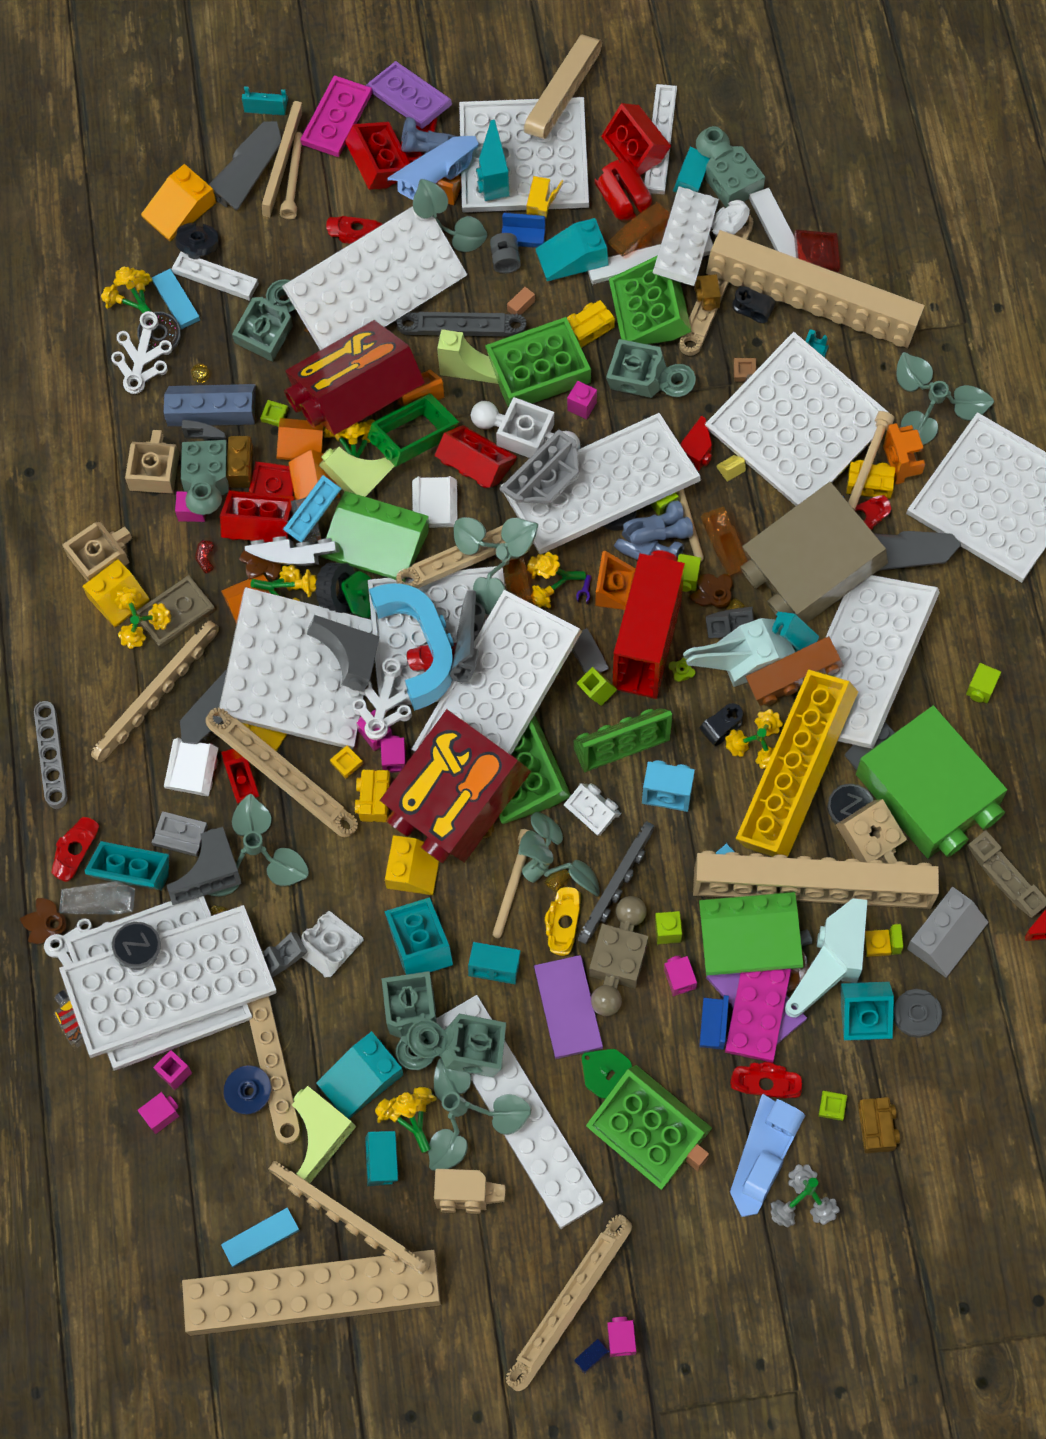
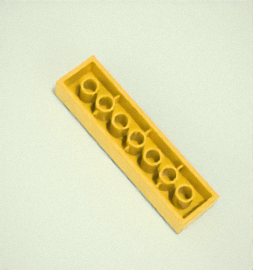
M812 670L807 671L736 836V840L745 848L772 857L775 855L789 856L858 694V691L850 681Z

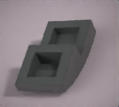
M182 420V431L185 438L203 439L204 441L226 440L227 442L225 433L213 426L196 421Z
M753 607L736 608L707 615L708 638L725 637L740 625L754 621Z
M587 628L582 630L581 635L572 648V652L575 658L578 659L584 674L592 667L599 672L609 669Z
M291 932L276 947L269 946L262 954L271 977H274L298 961L307 953V950L298 934Z

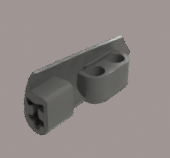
M277 121L263 122L236 149L233 160L208 184L213 188L215 199L218 203L226 208L230 205L236 211L240 208L250 190L280 147L281 136Z
M904 531L898 535L873 533L886 548L888 564L880 570L943 564L961 546L956 537L950 533Z
M467 590L463 601L456 635L457 644L450 674L454 681L460 683L468 682L475 671L479 650L474 648V641L482 629L485 615L484 607L475 602L476 591Z
M227 669L180 720L182 743L198 744L203 739L209 742L217 736L206 725V717L211 710L217 709L220 706ZM213 716L215 724H224L221 717Z

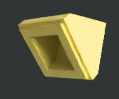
M733 455L719 463L717 469L728 482L746 471L745 460L742 457Z

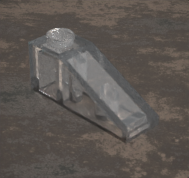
M118 881L62 889L59 912L66 914L112 915L133 912L135 889Z

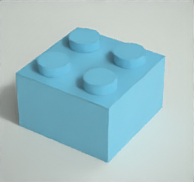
M658 760L648 761L643 785L642 804L688 812L695 769H690L686 765H667V763Z

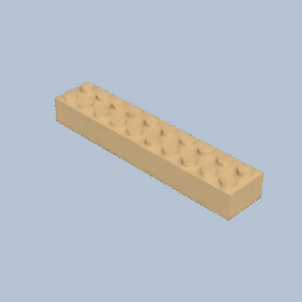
M719 230L712 246L706 274H717L718 279L728 281L734 286L749 287L759 293L769 295L775 301L785 302L794 308L809 311L815 316L828 318L837 324L847 325L856 331L866 332L875 338L893 342L896 346L906 348L909 347L925 306Z
M703 851L702 853H697L693 896L732 898L795 892L796 901L846 904L854 898L867 900V905L931 909L939 894L938 866H932L930 863L908 865L906 862L899 861L893 864H885L880 860H872L867 863L860 862L857 859L836 861V859L830 857L813 860L808 856H800L795 859L788 858L785 855L764 857L762 854L754 853L749 856H741L736 852H728L723 855L716 854L713 851Z
M434 1250L412 1252L416 1257H419L418 1260L422 1259L428 1264V1268L423 1275L399 1259L394 1262L387 1256H377L182 1280L185 1332L193 1336L439 1306L441 1301L436 1254Z

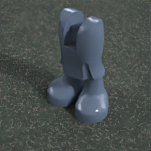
M407 117L402 132L403 142L401 149L408 153L424 152L426 154L452 137L458 136L436 133L430 130L428 132L420 131L416 128L415 119Z
M677 500L668 504L665 514L659 516L654 514L650 517L636 518L623 524L625 532L631 534L630 540L632 544H642L652 540H665V538L684 539L690 538L693 535L692 521L689 517H683V507Z
M623 530L622 536L626 540L618 539L614 544V547L619 552L638 560L639 553L651 555V552L655 550L670 552L678 558V555L682 554L684 550V544L680 542H674L670 547L659 544L657 540L642 544L630 543L631 534H627L625 530Z

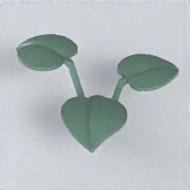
M420 179L413 198L414 212L421 218L434 217L441 230L454 235L452 245L457 250L469 252L480 247L487 238V232L481 222L474 217L466 216L457 221L455 231L443 226L436 217L437 213H442L447 209V195L437 184Z
M906 352L902 353L896 369L897 381L904 390L914 392L919 387L922 390L930 389L928 397L931 403L925 415L919 411H911L903 417L900 428L912 425L914 430H918L923 445L932 441L938 431L937 421L928 418L935 403H942L947 397L952 404H955L954 411L956 415L966 421H971L977 412L983 415L994 403V399L989 394L969 385L956 388L953 399L945 382L936 381L926 385L933 376L932 367L927 361L909 355Z
M470 517L460 518L455 521L454 539L457 548L462 553L467 555L475 554L479 551L481 545L496 548V555L502 560V563L488 573L487 578L479 577L473 585V590L476 591L475 602L484 607L487 615H490L501 594L506 590L503 582L498 578H492V576L502 567L508 565L509 560L518 559L528 552L535 539L538 523L521 518H510L503 524L501 531L502 539L506 543L494 544L482 541L486 535V529L480 521Z
M252 794L247 795L239 803L232 817L234 831L236 834L244 836V848L241 849V854L236 862L237 869L246 853L257 855L262 852L266 859L271 862L267 866V875L274 884L290 886L308 877L307 865L294 850L279 848L275 851L274 857H270L266 848L263 847L261 834L269 829L271 815L268 809ZM239 885L208 895L226 896L233 893Z
M539 812L532 814L531 824L536 832L527 831L522 836L518 852L519 855L532 858L522 868L524 877L534 883L542 875L548 877L552 873L568 868L570 876L576 883L598 897L600 894L598 879L594 871L584 862L575 860L572 864L566 863L553 869H548L553 862V854L548 846L551 844V841L559 845L563 840V834L557 823L550 817Z
M440 1058L434 1074V1091L437 1098L442 1101L443 1108L449 1112L448 1118L452 1122L454 1133L449 1129H442L433 1135L429 1143L431 1149L428 1150L429 1168L433 1171H436V1169H450L459 1164L465 1157L468 1143L465 1138L458 1136L459 1128L455 1117L464 1115L468 1108L488 1116H494L492 1120L494 1129L501 1134L509 1135L517 1132L531 1115L529 1104L521 1097L512 1094L496 1098L493 1104L494 1111H488L467 1102L459 1094H463L469 1089L471 1074L446 1069Z

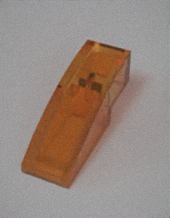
M656 203L628 222L609 240L608 244L623 257L650 243L655 234L665 230L670 213L659 203Z
M724 506L702 514L700 517L728 576L740 572V567L747 562L736 530L734 526H731Z
M520 556L518 559L509 560V564L503 567L506 591L532 604L524 557Z

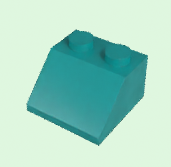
M890 982L841 983V1015L844 1040L893 1039L894 995Z

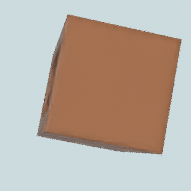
M524 287L507 303V311L511 314L522 315L535 302V294Z
M696 1144L687 1155L686 1162L698 1172L708 1160L709 1153Z

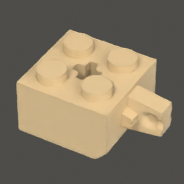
M153 430L150 442L131 443L125 476L130 491L174 492L179 452L176 444L163 443L164 436L162 430Z
M95 522L65 542L63 548L67 557L88 582L117 559L124 566L129 563L123 549L125 544L132 539V536L126 527L115 533L114 531L109 533L101 522Z
M883 799L873 800L836 824L853 855L860 862L869 863L872 860H880L885 864H893L897 862L893 854L896 852L895 847L907 840ZM871 828L873 829V836L869 835V833L872 831Z
M436 1169L434 1201L436 1208L441 1209V1212L455 1213L456 1209H466V1213L479 1214L481 1210H486L487 1204L505 1202V1185L486 1182V1177L480 1170Z

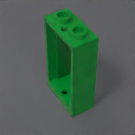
M429 393L373 422L367 438L384 454L387 460L397 467L439 445L443 434L457 428L459 421ZM421 415H424L438 429L402 449L386 434Z

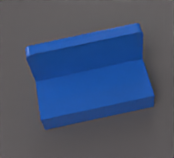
M503 213L502 233L514 234L517 237L518 246L537 248L544 243L545 216Z
M724 995L723 1000L703 999L699 1047L724 1049L728 995Z

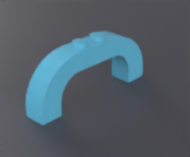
M393 583L369 589L371 601L378 619L401 613L414 617L420 624L433 656V662L426 672L405 680V684L414 711L434 703L445 694L453 680L450 674L453 664L451 647L454 646L451 634L445 633L444 628L447 627L443 615L438 616L430 598L415 587Z

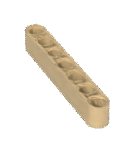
M583 34L579 36L528 115L524 125V133L542 139L547 138L599 56L602 47L601 40Z

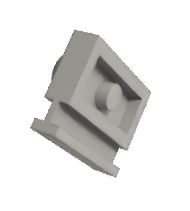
M162 811L154 839H152L151 843L153 846L198 857V851L202 845L200 834L206 832L208 825L206 822Z

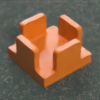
M897 423L888 425L883 448L890 467H895L894 482L896 485L904 483L906 477L923 473L925 462L924 460L916 461L914 452L923 450V444L918 430H914L912 425L898 428Z

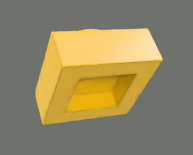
M345 746L330 759V763L345 779L363 765V761L348 746Z
M889 930L865 931L866 957L891 955Z

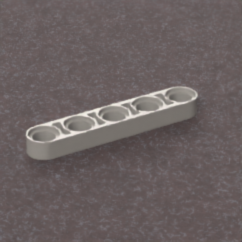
M42 701L35 706L34 717L44 797L51 808L59 809L66 804L68 797L57 713L50 702ZM43 708H50L51 714L48 717L42 718L39 716V712ZM45 729L54 730L51 738L45 739L42 737ZM48 750H56L57 755L54 759H45V753ZM51 771H58L60 773L55 781L48 780L47 775ZM60 792L62 793V798L58 802H51V794Z

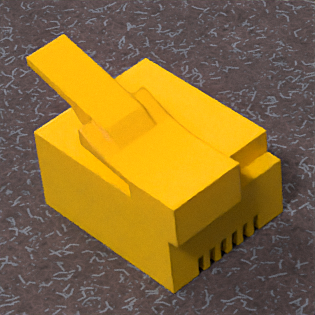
M533 176L526 205L527 215H539L547 218L548 209L560 191L563 180H561L558 187L553 190L549 197L550 179Z

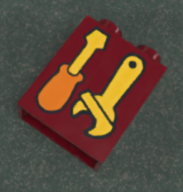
M373 320L285 370L292 386L285 389L284 393L296 413L302 411L313 428L322 424L333 435H336L420 387L425 382L410 346L376 320Z
M446 709L379 801L393 810L386 822L399 832L409 837L414 829L417 828L427 836L421 848L432 857L444 864L451 854L465 863L529 776L531 770Z

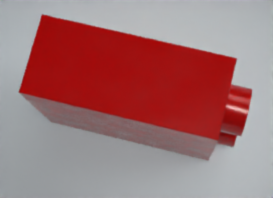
M655 550L651 552V555L639 553L614 650L612 685L618 691L653 699L658 697L681 605L685 563L678 562V558L670 552Z

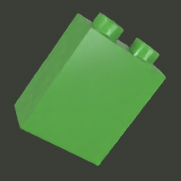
M934 705L860 759L856 776L877 800H884L897 824L927 859L940 850L946 857L952 856L968 842L969 839L964 834L965 831L976 823L983 830H986L1005 814L1000 804L1007 792L1006 787Z

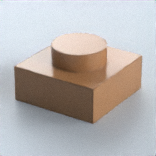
M734 358V382H746L756 371V358Z

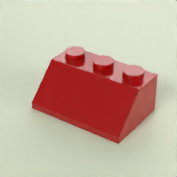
M621 103L601 135L619 161L629 162V159L639 175L661 163L671 147L640 105Z
M377 122L352 125L345 143L368 189H384L398 182L388 181V177L410 164L405 152L402 151V146L390 123Z
M464 425L445 432L435 453V457L441 459L444 465L458 469L461 475L475 479L480 486L485 488H491L499 484L517 459V456L497 446V444Z
M229 490L220 514L221 538L251 541L264 540V542H273V538L286 536V539H289L290 535L283 529L293 516L295 497Z

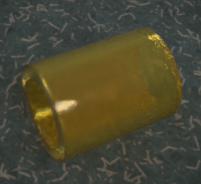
M566 869L550 874L544 883L551 890L557 892L570 877V874Z

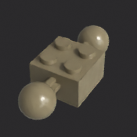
M635 896L624 897L617 904L616 915L621 922L619 928L605 924L601 925L590 964L589 977L604 980L603 986L595 989L591 996L593 1010L602 1016H611L620 1009L622 998L617 990L618 984L636 989L646 953L649 936L635 933L633 930L634 926L643 922L647 911L644 902Z

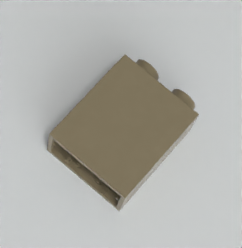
M829 481L743 545L742 548L747 562L740 569L755 589L765 583L772 591L774 596L767 600V603L775 615L778 611L793 613L807 624L888 564L886 548Z

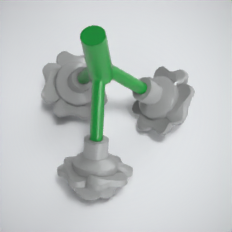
M798 1164L788 1174L789 1178H791L788 1181V1185L793 1187L796 1193L800 1195L792 1202L789 1201L786 1204L780 1200L771 1203L772 1220L778 1223L779 1226L784 1225L785 1227L795 1224V1213L793 1211L795 1206L806 1195H812L816 1201L813 1204L814 1208L810 1210L815 1223L820 1222L822 1225H825L835 1220L836 1214L840 1209L836 1206L835 1199L829 1200L828 1197L819 1198L815 1192L818 1185V1180L816 1179L818 1174L811 1170L808 1164H805L803 1167Z

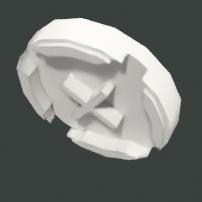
M731 201L728 203L730 206L727 208L722 207L716 213L711 225L713 228L712 232L716 236L719 230L734 235L743 227L749 217V208L743 201Z

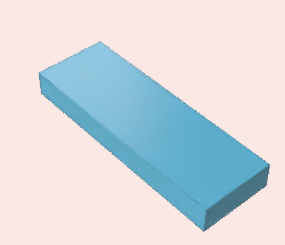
M171 269L152 277L153 284L171 314L177 320L180 329L200 321L199 315Z
M323 475L283 530L300 543L303 542L341 491V487Z
M285 1208L226 1241L221 1246L231 1266L234 1268L300 1230L289 1209Z

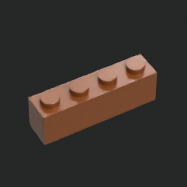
M828 636L745 677L759 705L768 706L775 703L777 698L783 695L789 696L796 693L798 688L801 687L808 670L833 675L840 671L843 663Z

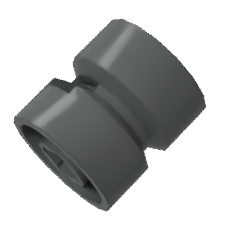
M500 233L493 236L490 240L494 270L504 274L518 270L521 263L517 237L511 233Z

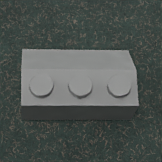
M952 887L912 938L907 949L944 977H947L986 927L988 921L972 900Z

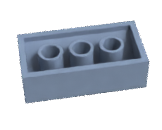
M256 385L169 386L164 394V416L167 426H182V420L196 421L208 425H254Z

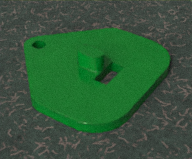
M357 571L342 582V590L352 613L358 617L368 618L371 615L368 580L372 579L365 573Z
M616 1049L586 1052L582 1055L585 1086L602 1099L608 1097L625 1072L632 1067L630 1060ZM611 1071L615 1072L610 1080L606 1079Z

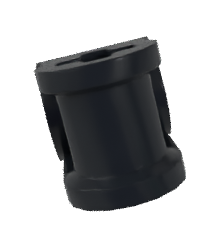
M745 286L736 290L735 299L732 303L735 312L747 316L758 323H767L776 305V301L769 295L759 293Z
M728 704L715 715L706 719L699 727V730L714 746H718L726 740L725 737L730 735L731 730H737L741 727L743 710L737 704Z

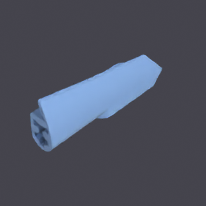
M476 136L452 137L388 177V181H398V192L413 200L420 179L437 183L443 177L451 180L469 166L472 160V152L478 147Z
M764 1094L761 1095L730 1191L741 1217L758 1214L783 1165V1158L805 1117V1114L799 1109L779 1099L775 1102Z

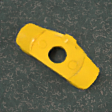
M563 887L559 889L555 902H551L550 908L545 915L548 946L552 953L559 956L568 955L575 940L581 893L575 888ZM563 916H570L572 918L570 927H560L559 921Z

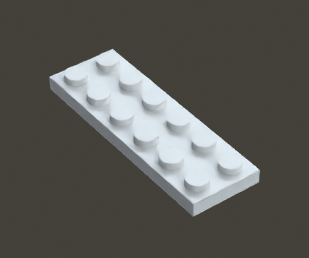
M678 187L653 269L654 274L694 286L719 199L687 188Z

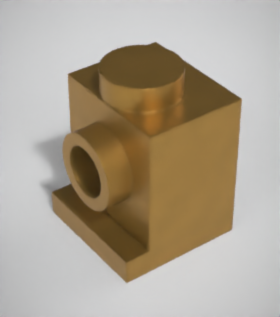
M717 274L697 276L694 289L697 302L702 304V310L711 311L715 308H720L721 295Z

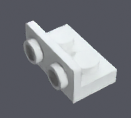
M581 783L565 802L564 806L596 835H601L612 820L621 815L617 810L618 805L609 798H603L600 795L601 790L594 784Z

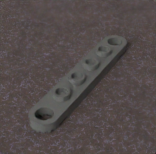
M408 312L397 319V327L405 335H440L442 329L462 332L464 336H513L526 331V319L522 315L505 313ZM406 320L414 322L413 326L411 325L409 328L403 326L402 323ZM512 322H519L521 327L513 329L509 325Z
M647 821L641 828L642 832L638 833L637 838L633 841L592 911L589 920L585 923L584 931L581 930L578 941L587 945L601 921L605 923L611 913L609 907L612 902L617 903L623 892L620 889L623 883H628L632 878L634 864H639L642 861L646 852L643 849L650 839L655 825Z

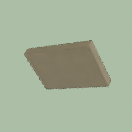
M188 575L136 612L141 616H147L155 603H163L165 608L170 611L171 622L167 624L165 630L161 628L156 630L149 623V620L140 622L159 648H162L214 612L215 607Z

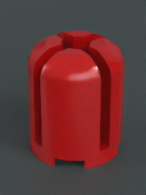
M629 159V162L620 163L619 160H615L602 168L604 173L599 177L598 181L595 178V185L600 190L615 217L621 221H630L637 218L621 186L625 189L640 215L644 214L652 203L650 191Z

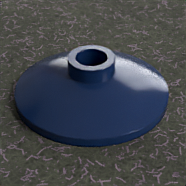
M242 1066L228 1076L224 1085V1098L227 1105L233 1111L245 1115L253 1114L260 1111L267 1104L271 1096L272 1086L268 1075L262 1069L256 1066ZM249 1088H253V1089H254L253 1094L250 1095V1096H247V1094H246L247 1090H248Z

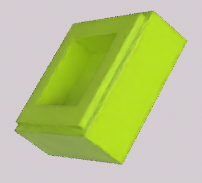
M268 400L260 417L261 422L279 427L280 418H286L289 410L288 405Z
M894 924L889 930L892 955L901 954L903 949L901 924Z
M822 1091L818 1116L843 1121L847 1095Z

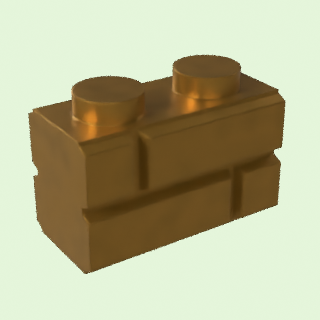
M249 436L228 437L226 477L229 487H250L253 444Z
M888 1097L860 1100L858 1110L864 1153L894 1151L897 1147L896 1144L900 1143L898 1128L894 1129L893 1119H896L895 1105L890 1104V1098Z

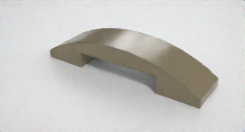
M986 830L968 844L970 851L991 880L1025 914L1032 918L1046 906V897L1034 884L1031 886L1000 851L1001 846Z

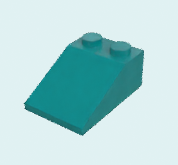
M495 119L490 121L479 157V168H476L479 194L483 193L485 201L510 196L509 172Z
M595 218L574 223L535 249L546 281L608 266L607 246Z
M430 897L385 911L405 975L432 972L453 965L448 941Z
M371 1031L352 1046L316 1084L336 1109L350 1119L404 1074L402 1067Z

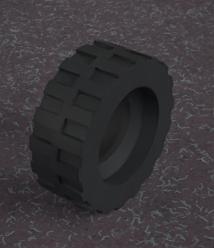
M327 563L321 568L317 576L315 589L320 607L338 613H347V611L351 610L342 590V582L356 572L348 563ZM337 580H338V582H339V592H338V595H336V583H337Z

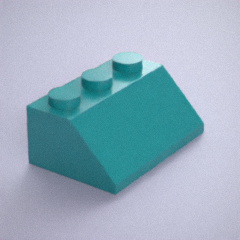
M100 841L85 869V874L94 878L162 891L169 877V854Z

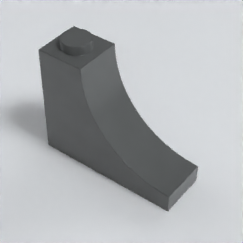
M314 615L308 627L307 635L318 639L333 652L342 671L341 685L352 690L364 692L371 677L380 637Z
M223 827L210 829L200 834L202 847L196 864L185 876L167 885L172 905L241 884L238 869Z

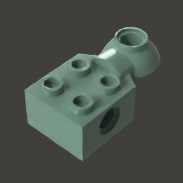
M712 126L703 130L696 139L698 152L710 158L706 165L705 180L726 208L730 206L729 202L734 200L744 202L749 199V194L764 189L765 176L742 146H730L729 137L723 130Z
M284 279L272 283L267 290L266 298L254 297L251 299L232 333L235 344L272 362L274 361L293 327L289 312L295 310L294 305L290 299L286 301L279 300L281 296L287 295L282 286L290 280Z
M619 339L606 379L612 390L652 398L660 390L672 397L685 396L693 389L696 377L694 371L684 364L666 367L660 347ZM677 381H683L681 384H674Z
M226 440L182 442L181 481L184 492H187L185 498L186 506L195 514L205 515L217 510L221 505L222 495L229 491L226 477L228 454Z
M430 971L382 978L387 1027L391 1035L401 1038L396 1046L397 1059L403 1067L410 1070L426 1068L434 1058L412 1056V1051L407 1043V1034L414 1022L419 1020H431L437 1023ZM421 1037V1041L424 1044L430 1045L426 1037Z
M459 1013L446 1029H442L434 1021L419 1020L414 1022L409 1028L407 1043L411 1051L421 1058L440 1056L446 1069L493 1078L502 1067L506 1022ZM421 1037H426L430 1045L424 1044L421 1041Z

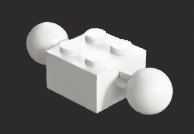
M513 397L505 415L499 414L497 407L489 401L478 402L471 410V420L478 428L489 429L493 426L499 427L496 433L497 446L531 458L554 435V433H551L554 426L553 411ZM562 431L576 440V447L579 450L580 440L578 436L570 431Z

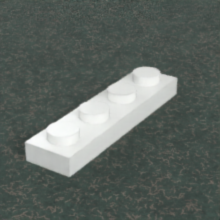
M180 252L172 267L174 274L249 301L259 284L256 278L200 258L191 259L188 257V254Z

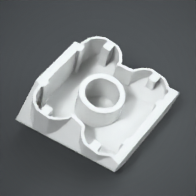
M418 476L412 480L413 511L429 516V528L454 527L457 520V480L451 476L438 478H420Z
M180 738L174 739L164 788L209 796L213 784V772L218 765V748L212 744L182 743Z
M328 911L318 919L317 924L313 928L303 932L301 941L307 953L302 958L320 971L324 977H331L364 939L332 912Z

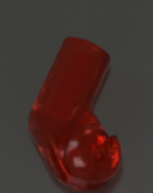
M209 540L200 541L195 554V560L204 573H209L214 568L207 558L208 553L212 552L214 548L213 543Z

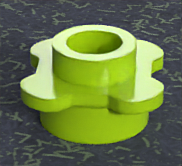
M684 657L680 661H672L669 664V669L673 671L674 680L677 682L685 681L695 675V670L687 665V659Z

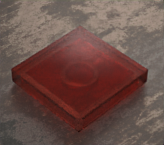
M795 230L796 258L833 272H839L840 259L837 233Z

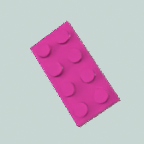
M334 75L300 139L301 144L339 157L346 145L345 140L352 125L357 124L372 95V88Z
M791 969L740 973L725 1053L773 1063Z

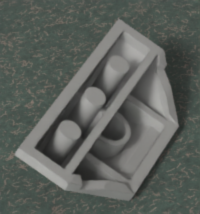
M558 430L500 487V491L516 502L550 504L579 475L576 440Z

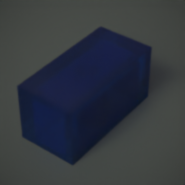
M597 1339L574 1360V1363L585 1374L608 1354V1350Z

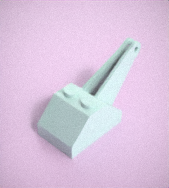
M760 618L740 625L715 644L690 648L683 653V656L687 659L686 663L688 666L727 670L730 680L735 687L748 682L745 676L795 653V650L786 638L780 636L781 629L783 628L782 625L775 634L772 632L775 619Z
M851 899L829 916L824 926H820L817 936V947L821 948V950L786 1003L785 1012L789 1017L796 1018L800 1016L840 980L857 983L863 963L867 900ZM791 1006H796L797 1009L793 1010Z

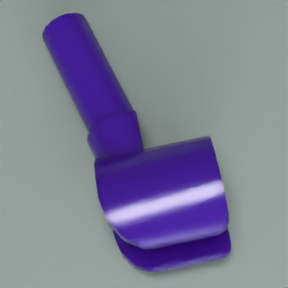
M586 575L582 590H579L576 594L577 602H579L581 595L587 596L586 604L590 602V594L588 592L591 581L590 575Z

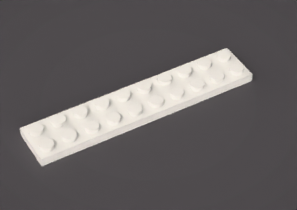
M476 995L438 1017L437 1024L442 1029H446L459 1013L491 1019ZM504 1040L501 1070L493 1078L471 1074V1081L489 1111H494L493 1104L496 1098L506 1094L521 1097L531 1107V1115L517 1132L504 1136L559 1228L562 1229L602 1205L603 1201Z

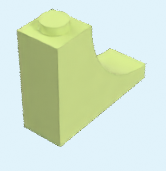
M441 329L437 347L440 375L498 384L489 356L480 353L470 346L462 332Z
M340 447L334 450L329 448L321 456L323 461L319 464L344 492L347 491L364 497L394 467L386 458L378 460L359 459L348 454Z
M307 1086L294 1097L295 1102L292 1106L303 1118L308 1133L307 1154L297 1175L310 1184L356 1126Z

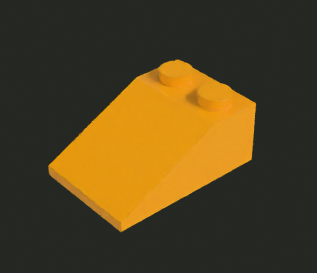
M184 164L167 178L141 216L167 240L171 241L177 235V230L180 226L193 223L216 204L213 188Z

